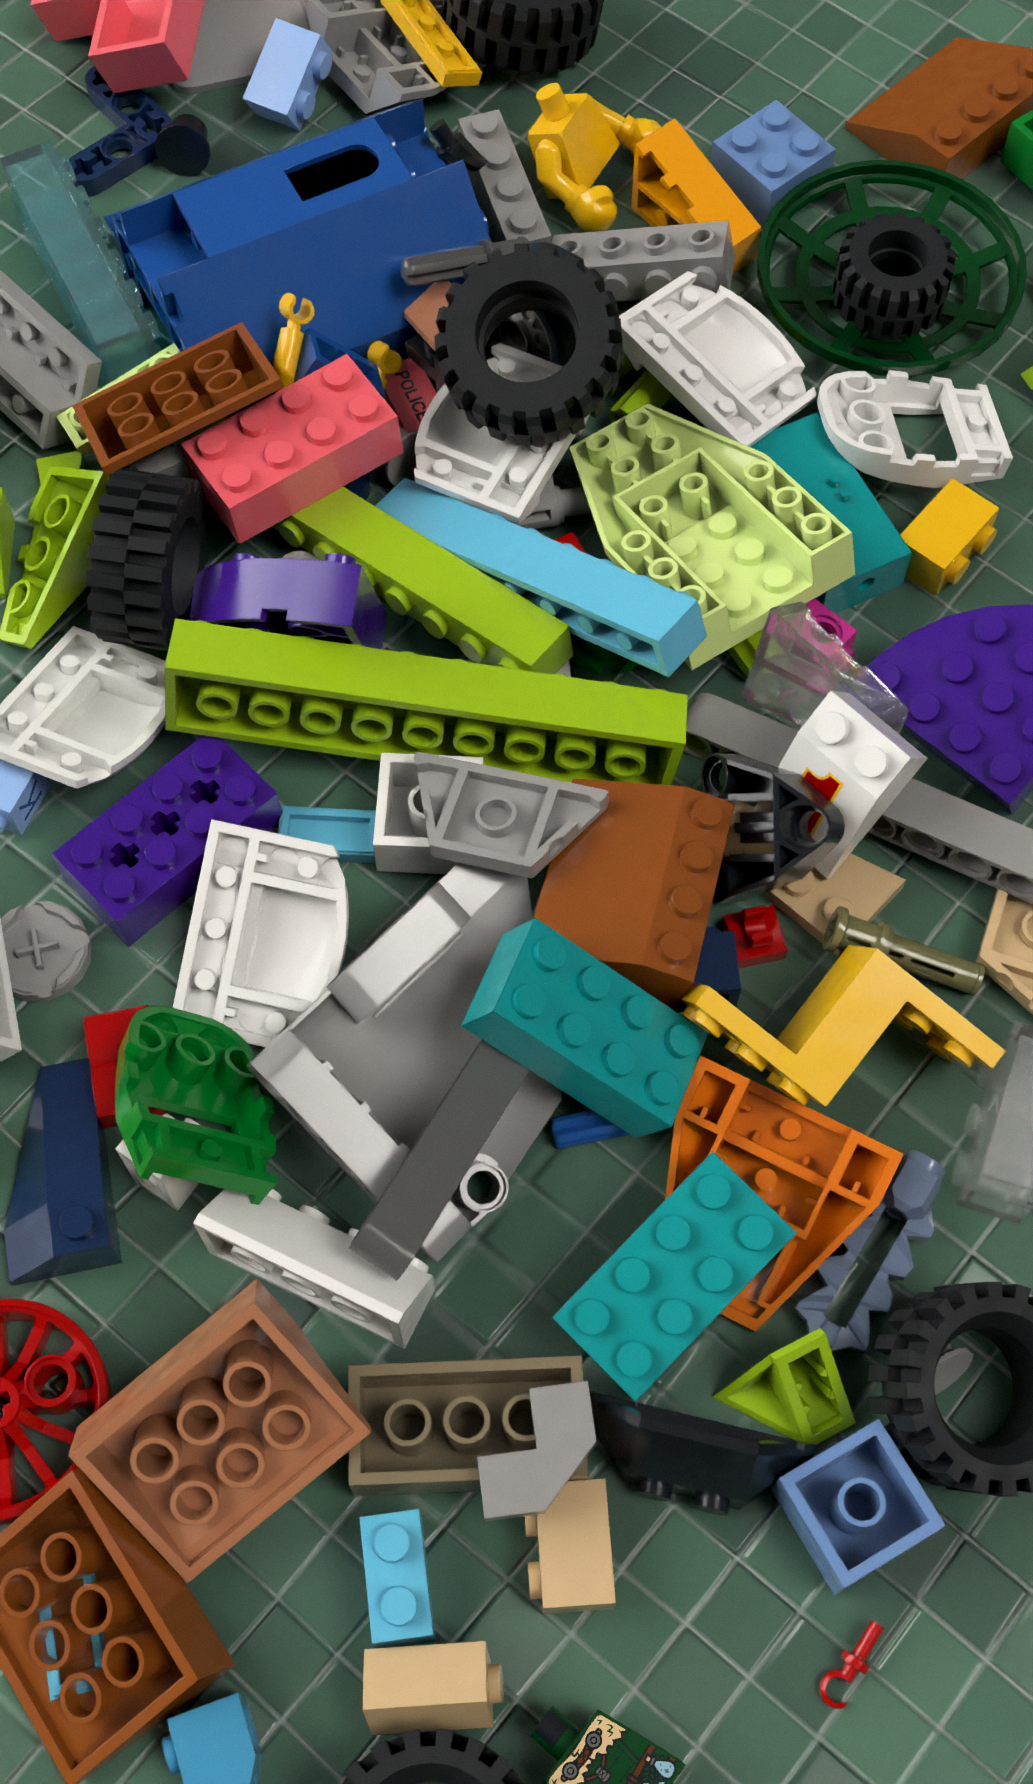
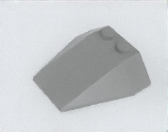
M304 0L310 30L320 34L333 51L332 66L328 75L365 114L378 113L379 111L422 98L426 99L448 88L442 87L379 0ZM429 0L442 17L443 0ZM469 52V55L472 57V59L475 61V63L478 65L480 69L490 64L487 62L484 65L476 61L473 57V54Z

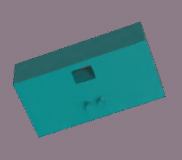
M817 412L774 429L751 446V448L769 456L852 532L855 575L816 597V600L836 614L903 585L912 552L855 467L834 447Z

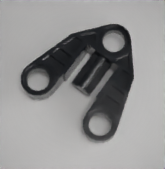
M713 753L705 759L701 771V783L704 793L728 800V802H773L772 812L740 813V823H735L734 830L735 833H740V843L743 844L774 843V853L729 854V857H722L712 903H737L799 881L842 839L845 829L843 815L834 804L801 774L736 754ZM722 767H724L725 774L723 788L719 782V773ZM817 811L824 816L827 823L826 833L819 841L814 840L808 831V821L811 815ZM723 870H725L726 874L725 891L721 886L720 880Z

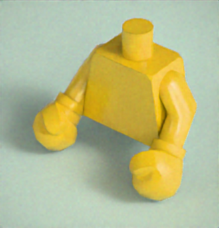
M558 83L547 84L536 94L542 114L528 131V141L536 162L537 179L544 186L548 199H560L565 203L564 209L571 213L572 218L583 231H607L613 225L617 215V206L613 201V193L605 185L590 187L620 145L629 149L634 157L635 144L661 126L656 121L647 118L635 119L629 114L625 118L602 105L587 93L564 94Z

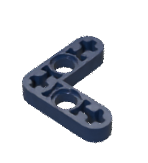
M95 66L85 76L89 98L118 129L73 155L67 161L65 171L69 186L75 194L83 197H92L100 194L157 159L155 151L157 135L165 126L172 123L170 116L141 89L112 94L111 89ZM128 105H138L140 107L138 111L133 113H122L120 111ZM148 123H149V128L152 130V131H149V132L147 131V126H146ZM119 149L131 151L124 158H114L111 156L114 151Z

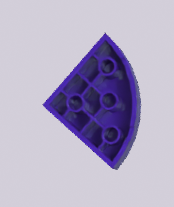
M235 553L233 560L209 565L198 572L189 620L206 621L211 624L244 629L255 628L264 632L291 636H308L318 640L361 644L365 647L382 649L387 614L363 566L356 564L357 560L351 556L329 553L326 554L324 561L293 558H261L246 553Z
M1033 605L988 606L942 618L911 632L883 651L851 682L859 698L1011 814L1018 809L1033 791Z

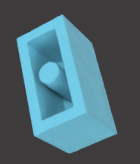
M414 1509L359 1517L372 1644L375 1648H388L436 1641L423 1521L420 1510Z

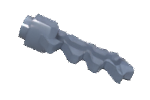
M915 1150L906 1151L880 1205L840 1245L846 1253L840 1256L828 1257L815 1271L825 1287L800 1300L794 1309V1312L805 1321L807 1334L819 1328L826 1333L832 1353L848 1348L862 1354L866 1351L870 1335L869 1313L886 1315L892 1304L893 1294L887 1282L888 1278L903 1281L914 1267L908 1240L928 1242L935 1230L931 1205L941 1189L942 1179L946 1171L938 1162ZM885 1210L890 1218L897 1222L906 1223L846 1328L838 1327L828 1321L827 1317L823 1315Z

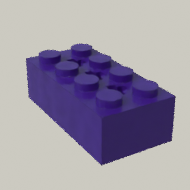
M202 735L59 847L52 855L64 880L122 942L129 947L196 893L211 819L271 832L279 826L282 810L278 793L222 738Z

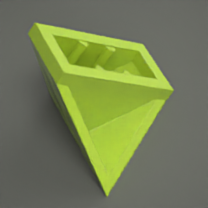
M821 1328L771 1353L712 1397L793 1440L815 1445L856 1424L826 1333Z

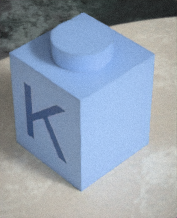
M1 759L0 833L5 829L22 836L48 792L50 785L45 776Z

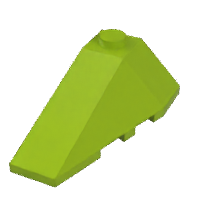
M58 466L49 467L30 508L27 521L34 525L30 545L26 544L20 548L18 561L24 564L21 580L10 588L0 627V641L3 643L32 649L87 587V571L91 570V558H88L89 544H93L95 533L92 531L94 517H99L100 515L98 503L101 494L107 495L106 483L109 478H112L111 476H106L102 471Z

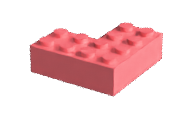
M31 0V7L56 42L93 35L88 57L113 93L176 83L189 79L205 0Z

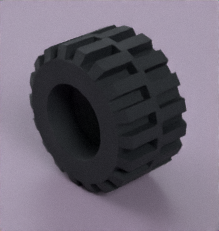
M896 212L895 216L880 213L876 214L875 220L867 217L859 221L858 227L852 226L847 232L846 239H843L840 247L832 293H834L833 302L835 307L841 309L840 316L846 322L853 321V328L860 332L868 330L872 332V337L880 339L881 335H890L891 340L901 339L902 334H907L909 337L919 335L921 328L928 330L934 325L935 318H940L956 267L954 266L956 255L955 251L950 249L952 243L947 236H940L941 229L935 224L928 226L924 223V218L915 216L914 219L906 217V213Z

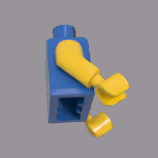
M292 293L284 294L280 300L279 309L283 317L288 319L286 327L280 329L273 368L284 385L283 388L348 354L384 398V389L388 383L385 379L386 374H393L401 368L402 359L399 353L391 350L388 344L382 341H375L370 345L366 359L311 328H308L304 333L301 332V325L307 324L312 320L315 312L314 306L310 300L303 298L299 312L294 314L293 308L296 304V296Z

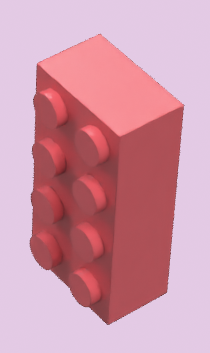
M348 354L181 444L191 478L201 482V488L205 490L207 501L239 544L404 453L398 415Z

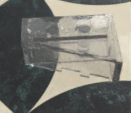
M802 601L770 608L740 698L741 700L800 730L831 690L846 692L853 695L900 735L909 709L867 666L860 667L842 648L844 643L834 633L828 634L810 616L812 611Z
M1014 1020L999 1045L1006 1052L993 1069L981 1065L979 1067L976 1085L984 1088L980 1105L972 1103L969 1109L963 1134L972 1136L968 1154L960 1152L957 1157L951 1184L959 1186L955 1205L1020 1224L1033 1206V1025Z

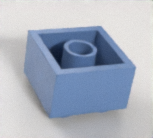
M775 100L714 140L710 163L755 220L764 227L773 208L790 190L807 178L826 169L833 168L836 149L785 106Z
M880 1419L783 1475L771 1488V1491L834 1596L922 1543L946 1526Z

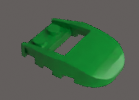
M149 1006L137 1011L127 1028L118 1051L115 1083V1120L141 1179L148 1180L154 1172L173 1178L245 1193L249 1195L252 1204L259 1205L277 1184V1175L266 1173V1164L276 1152V1135L269 1133V1120L275 1115L272 1098L261 1094L258 1086L259 1080L246 1066L256 1055L247 1042L228 1026L214 1019L168 1006ZM148 1106L231 1126L232 1133L151 1114Z

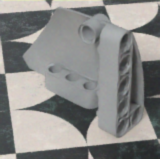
M458 862L327 985V991L246 1065L260 1083L375 1203L379 1200L481 1040V1038L461 1025L502 935L533 919L528 877ZM529 1070L420 1247L436 1263L488 1212H492L502 1206L508 1195V1180L562 1101L561 1090ZM484 1171L491 1180V1190L485 1199L475 1202L468 1195V1180L476 1172Z

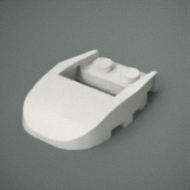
M894 370L888 371L886 379H874L866 371L841 372L829 376L821 384L817 405L824 429L837 451L855 468L866 474L896 483L941 488L945 487L952 478L962 484L1001 479L1013 460L987 385L977 384L975 390L956 389L953 386L952 380L948 378L932 376L929 383L910 381L908 380L907 372ZM893 414H944L958 455L956 460L936 461L935 456L931 454H915L912 460L907 459Z

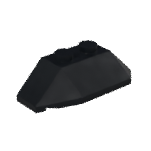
M589 1391L597 1438L625 1483L637 1485L636 1494L645 1498L668 1502L671 1499V1494L695 1499L693 1507L697 1510L725 1516L728 1515L729 1508L740 1510L770 1490L780 1477L809 1461L814 1456L815 1444L792 1440Z

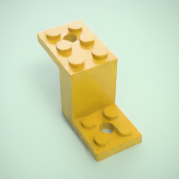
M848 945L777 1039L710 986L694 982L680 1000L687 1006L686 1010L682 1013L687 1020L705 1032L711 1033L716 1038H719L721 1034L729 1039L724 1048L746 1066H752L760 1072L766 1068L771 1072L766 1081L781 1094L796 1100L803 1106L811 1100L826 1107L892 1020H895L910 1031L914 1027L931 1038L926 1045L932 1051L950 1063L956 1060L967 1068H970L974 1063L993 1069L1006 1052L877 948Z

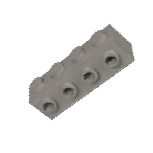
M729 220L553 235L552 244L558 245L582 258L588 270L596 269L604 278L605 290L612 291L616 301L646 299L687 271L698 275L693 285L717 293L720 285L730 290L735 253Z

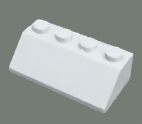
M224 1189L198 1213L193 1224L210 1254L403 1349L407 1346L435 1291L433 1275L427 1273L429 1267L421 1260L414 1257L405 1272L396 1281L348 1249L359 1230L351 1228L348 1234L328 1225L330 1219L325 1214L310 1206L301 1205L299 1210H296L280 1202L282 1196L274 1189L268 1193L259 1205L252 1204L248 1194Z

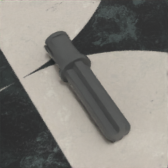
M523 236L517 239L494 243L489 239H483L477 246L408 257L402 261L401 277L404 278L408 286L464 277L462 271L471 263L476 262L479 267L488 263L487 253L500 248L502 256L515 252L514 244L529 243V241Z

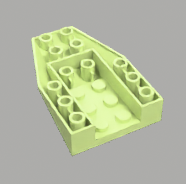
M648 403L569 447L605 554L617 567L636 575H646L654 582L677 592L684 591L698 601L707 637L685 660L691 671L855 575L852 532L765 453Z

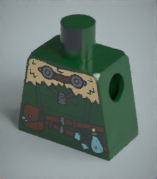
M552 1706L530 1735L532 1739L558 1761L543 1781V1784H673L686 1766L679 1758L600 1710L596 1711L581 1731L558 1709Z

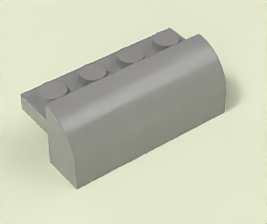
M0 270V410L43 450L70 442L72 440L56 416L101 389L97 384L102 360Z

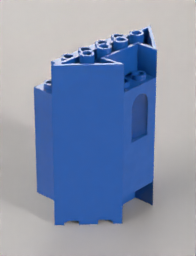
M423 98L386 109L103 217L120 247L127 278L144 309L153 306L172 343H175L180 352L243 322L272 367L280 329L286 327L288 319L283 317L279 309L280 300L286 293H292L296 296V304L293 308L294 314L299 312L303 298L310 300L314 306V316L310 322L301 325V332L304 333L308 328H311L366 359L367 351L375 341H382L388 344L391 350L399 353L401 359L407 358L405 342L417 335L418 332L404 318L403 311L433 283L417 286L406 285L400 273L402 261L408 257L477 246L483 239L490 240L488 235L489 225L485 214L479 208L464 160L462 159L448 165L447 160L439 158L438 149H435L430 141L429 133L424 123ZM341 165L345 167L354 181L306 201H302L292 185ZM455 278L448 281L451 284L457 282L462 285L465 282V278ZM273 392V393H271V394H269V395L263 397L261 400H263L264 398H266V397H268V396L274 394L275 392Z

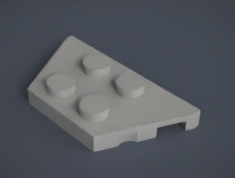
M416 751L414 756L432 857L534 878L596 820L609 805L608 790Z

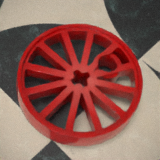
M0 1299V1399L4 1398L8 1402L2 1407L4 1416L0 1418V1524L13 1523L71 1470L79 1469L73 1463L58 1478L26 1431L31 1430L70 1447L75 1432L45 1421L35 1415L46 1413L62 1415L73 1409L95 1406L94 1412H96L113 1398L105 1363L98 1349L81 1327L65 1314L52 1307L23 1299ZM8 1321L35 1322L17 1362L10 1368ZM53 1330L59 1331L74 1342L72 1347L62 1356L49 1354L40 1357ZM86 1360L94 1381V1385L88 1389H85L84 1379L76 1369ZM60 1373L68 1374V1386L62 1395L54 1399L43 1398L44 1386L52 1376ZM14 1442L24 1453L46 1486V1489L41 1493L17 1503Z

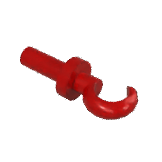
M870 1621L852 1653L846 1649L843 1650L840 1657L846 1662L842 1669L830 1670L821 1678L819 1684L820 1695L828 1706L834 1709H843L847 1705V1701L835 1702L828 1696L826 1686L830 1679L840 1677L852 1683L859 1671L864 1675L869 1671L870 1666L864 1662L885 1629L875 1621Z

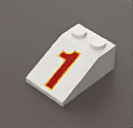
M832 690L798 731L778 766L779 768L801 774L834 804L843 815L845 829L842 839L814 867L827 879L832 877L928 759L853 695ZM758 802L753 812H772L773 802ZM817 811L811 815L808 821V831L814 840L819 841L826 833L827 823L824 816Z

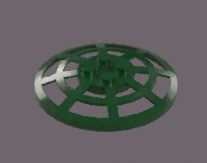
M898 160L851 162L826 169L807 178L790 190L773 208L763 227L757 253V277L762 296L772 315L783 329L806 349L829 362L854 371H866L869 374L887 376L889 370L907 372L908 376L933 374L957 367L979 356L995 344L1012 324L1021 305L1027 279L1026 255L1020 237L1008 216L991 198L974 185L951 173L928 165ZM863 184H900L921 188L933 194L922 213L899 207H868ZM845 188L850 211L829 219L815 229L812 234H809L791 220V217L812 200L829 192ZM949 200L962 206L978 218L991 232L997 243L972 253L969 246L956 232L938 221ZM896 212L906 213V217L914 219L915 216L924 218V223L928 226L935 224L941 229L940 236H947L951 241L950 249L955 251L957 257L954 264L956 267L953 278L964 274L966 278L967 293L964 304L960 305L946 300L941 316L952 319V321L941 330L924 338H921L920 334L913 337L902 334V342H881L861 337L866 330L860 332L853 328V321H850L844 329L839 327L817 305L833 303V286L811 288L809 286L811 260L814 257L833 268L836 272L839 252L824 244L826 240L848 227H858L859 221L867 217L875 220L876 214L887 213L888 216H895ZM779 233L801 248L795 268L796 288L772 287L770 258ZM1005 258L1009 275V292L1003 313L976 309L982 288L980 268ZM780 303L802 304L815 323L836 339L828 345L812 336L791 318ZM966 324L993 328L990 333L978 342L953 354L935 359L928 349L949 340L961 331ZM854 346L878 353H909L914 362L879 361L859 357L848 352Z

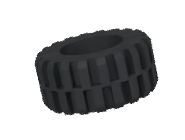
M443 0L442 18L466 51L473 54L476 61L484 65L487 62L493 64L496 70L503 72L509 69L518 71L519 75H530L531 72H539L540 75L551 74L556 68L560 71L570 68L575 62L578 63L589 53V49L594 46L604 0Z
M529 243L514 244L515 253L502 256L500 248L486 254L488 263L479 267L476 262H473L462 271L465 282L462 285L457 282L451 284L445 294L448 307H440L436 319L439 333L434 336L435 351L439 359L441 373L452 400L458 410L463 409L465 411L467 420L476 428L480 429L486 426L490 436L504 441L507 435L515 436L517 445H532V437L544 436L545 443L549 444L560 441L559 431L569 428L570 432L574 435L584 429V418L589 414L597 418L606 408V395H614L619 383L618 371L623 367L624 353L621 318L618 316V307L612 291L605 290L604 278L595 268L589 269L586 272L582 258L570 252L563 259L559 257L558 247L547 244L541 246L540 252L530 251ZM539 310L555 314L564 319L574 330L576 347L569 361L552 376L534 382H517L498 375L489 367L485 357V346L494 329L508 317L524 311Z

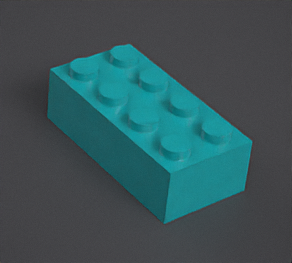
M533 918L502 935L461 1025L635 1138L673 1126L708 1035L707 1032L537 918Z
M712 1151L552 1318L636 1401L797 1232Z

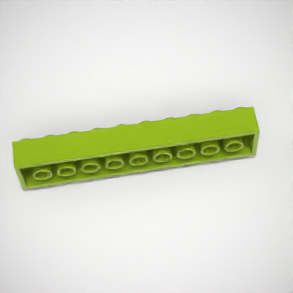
M177 618L174 621L164 667L165 730L376 761L381 760V753L416 754V751L433 755L483 757V764L487 766L570 783L575 778L672 785L686 745L687 694L668 692L664 689H647L620 685L611 681L586 680L568 677L563 674L539 673L519 670L510 666H492L467 662L462 659H445L419 655L409 651L398 652L365 647L361 644H345L318 640L308 636H291L264 632L255 628L244 629L211 624L206 621H190Z

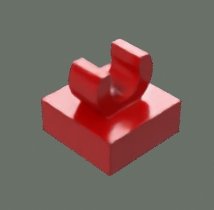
M762 905L724 915L722 921L724 931H734L739 969L786 958L788 950L774 905L766 907Z

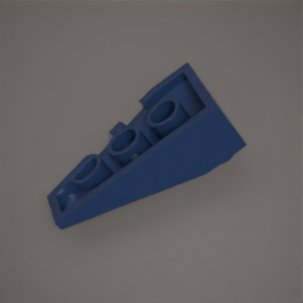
M89 1058L40 1067L4 1227L9 1282L12 1286L122 1263L105 1131L97 1117Z

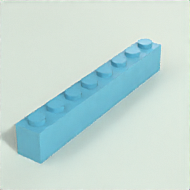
M407 478L398 483L375 505L380 510L568 624L571 634L664 676L670 677L707 637L701 616V608L698 601L684 591L677 592L660 585L646 575H636L624 570L607 559H598L581 552L569 543L562 544L545 537L533 528L526 529L514 524L499 514H490L470 504L419 485Z

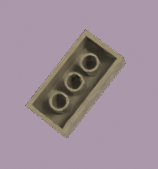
M582 1356L348 1365V1396L368 1422L372 1433L349 1451V1487L354 1497L481 1491L477 1457L536 1449L529 1388L582 1382ZM587 1457L568 1481L588 1480Z

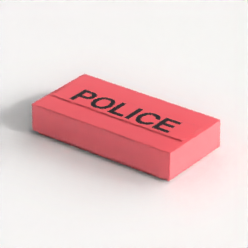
M409 358L402 361L401 368L397 372L386 374L385 379L388 383L384 393L387 403L398 415L399 426L411 433L419 430L424 414L437 393L426 372Z

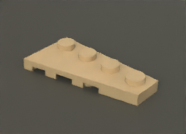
M732 802L735 805L723 857H729V854L774 853V843H740V833H735L734 825L735 823H740V813L753 812L755 807L745 802ZM850 853L831 878L827 879L816 868H813L803 879L761 895L823 944L827 925L838 906L849 909V915L872 922L903 889L906 879ZM836 949L833 953L839 956L843 951Z

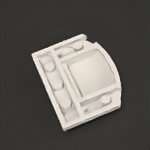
M687 271L619 315V318H621L623 350L637 371L645 367L706 429L751 447L812 403L817 396L815 388L813 387L806 392L800 375L805 365L788 340L762 313L743 298L721 285L717 293L693 285L698 275Z
M502 343L491 347V354L494 357L486 360L489 367L495 373L517 382L539 381L552 376L563 367ZM444 384L427 408L416 436L414 447L417 469L414 468L415 483L492 514H499L507 520L520 524L540 503L542 490L576 434L573 435L569 428L558 432L560 441L549 444L545 443L544 436L532 437V445H517L516 438L512 435H507L504 441L498 440L490 436L486 426L478 429L467 420L465 411L463 409L458 410L450 396L447 385ZM589 415L584 418L585 424L589 418ZM583 429L577 432L576 434L581 435Z
M73 626L0 704V759L76 789L112 777L137 759L153 742L165 725L164 667L166 660L123 644L104 642L102 639H98L94 633Z
M211 819L173 1008L214 1019L231 1028L247 1043L267 1047L327 991V985L341 972L349 925L347 885L337 860L340 857L336 846Z

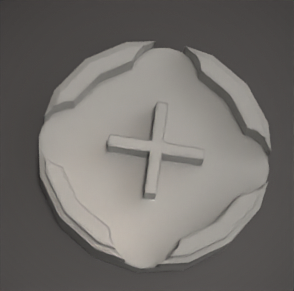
M50 901L36 902L37 905H30L25 908L21 905L11 909L1 918L14 998L26 1002L51 1001L67 994L83 979L91 962L92 943L82 920L68 907Z

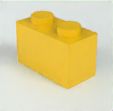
M952 478L900 534L912 552L905 576L935 596L948 582L953 585L956 584L966 572L970 564L969 558L975 551L983 554L993 542L998 531L993 525L999 507Z

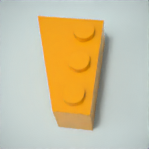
M675 118L635 144L631 209L651 227L729 220L735 253L732 275L757 259L761 226Z

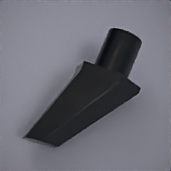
M444 119L438 120L430 127L429 131L440 145L438 148L439 158L452 163L463 159L466 169L473 172L480 170L486 165L487 160L461 132L453 134Z

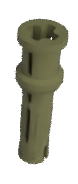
M838 906L833 912L823 939L824 950L831 953L836 949L844 951L848 945L877 948L905 971L922 978L966 992L970 996H974L980 989L985 975V966L983 964L974 963L937 948L894 934V928L890 927L889 923L879 921L877 924L851 916L849 915V909Z

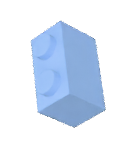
M275 18L244 93L243 100L256 115L301 131L305 119H308L314 111L315 95L321 80L325 79L331 70L333 51L320 34Z

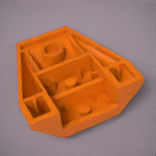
M700 1055L674 1122L665 1200L713 1151L797 1232L720 1313L756 1332L880 1205L904 1154Z

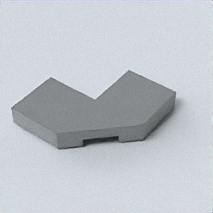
M588 1381L529 1388L536 1449L477 1457L485 1522L545 1514L579 1465L583 1463L596 1445V1434Z

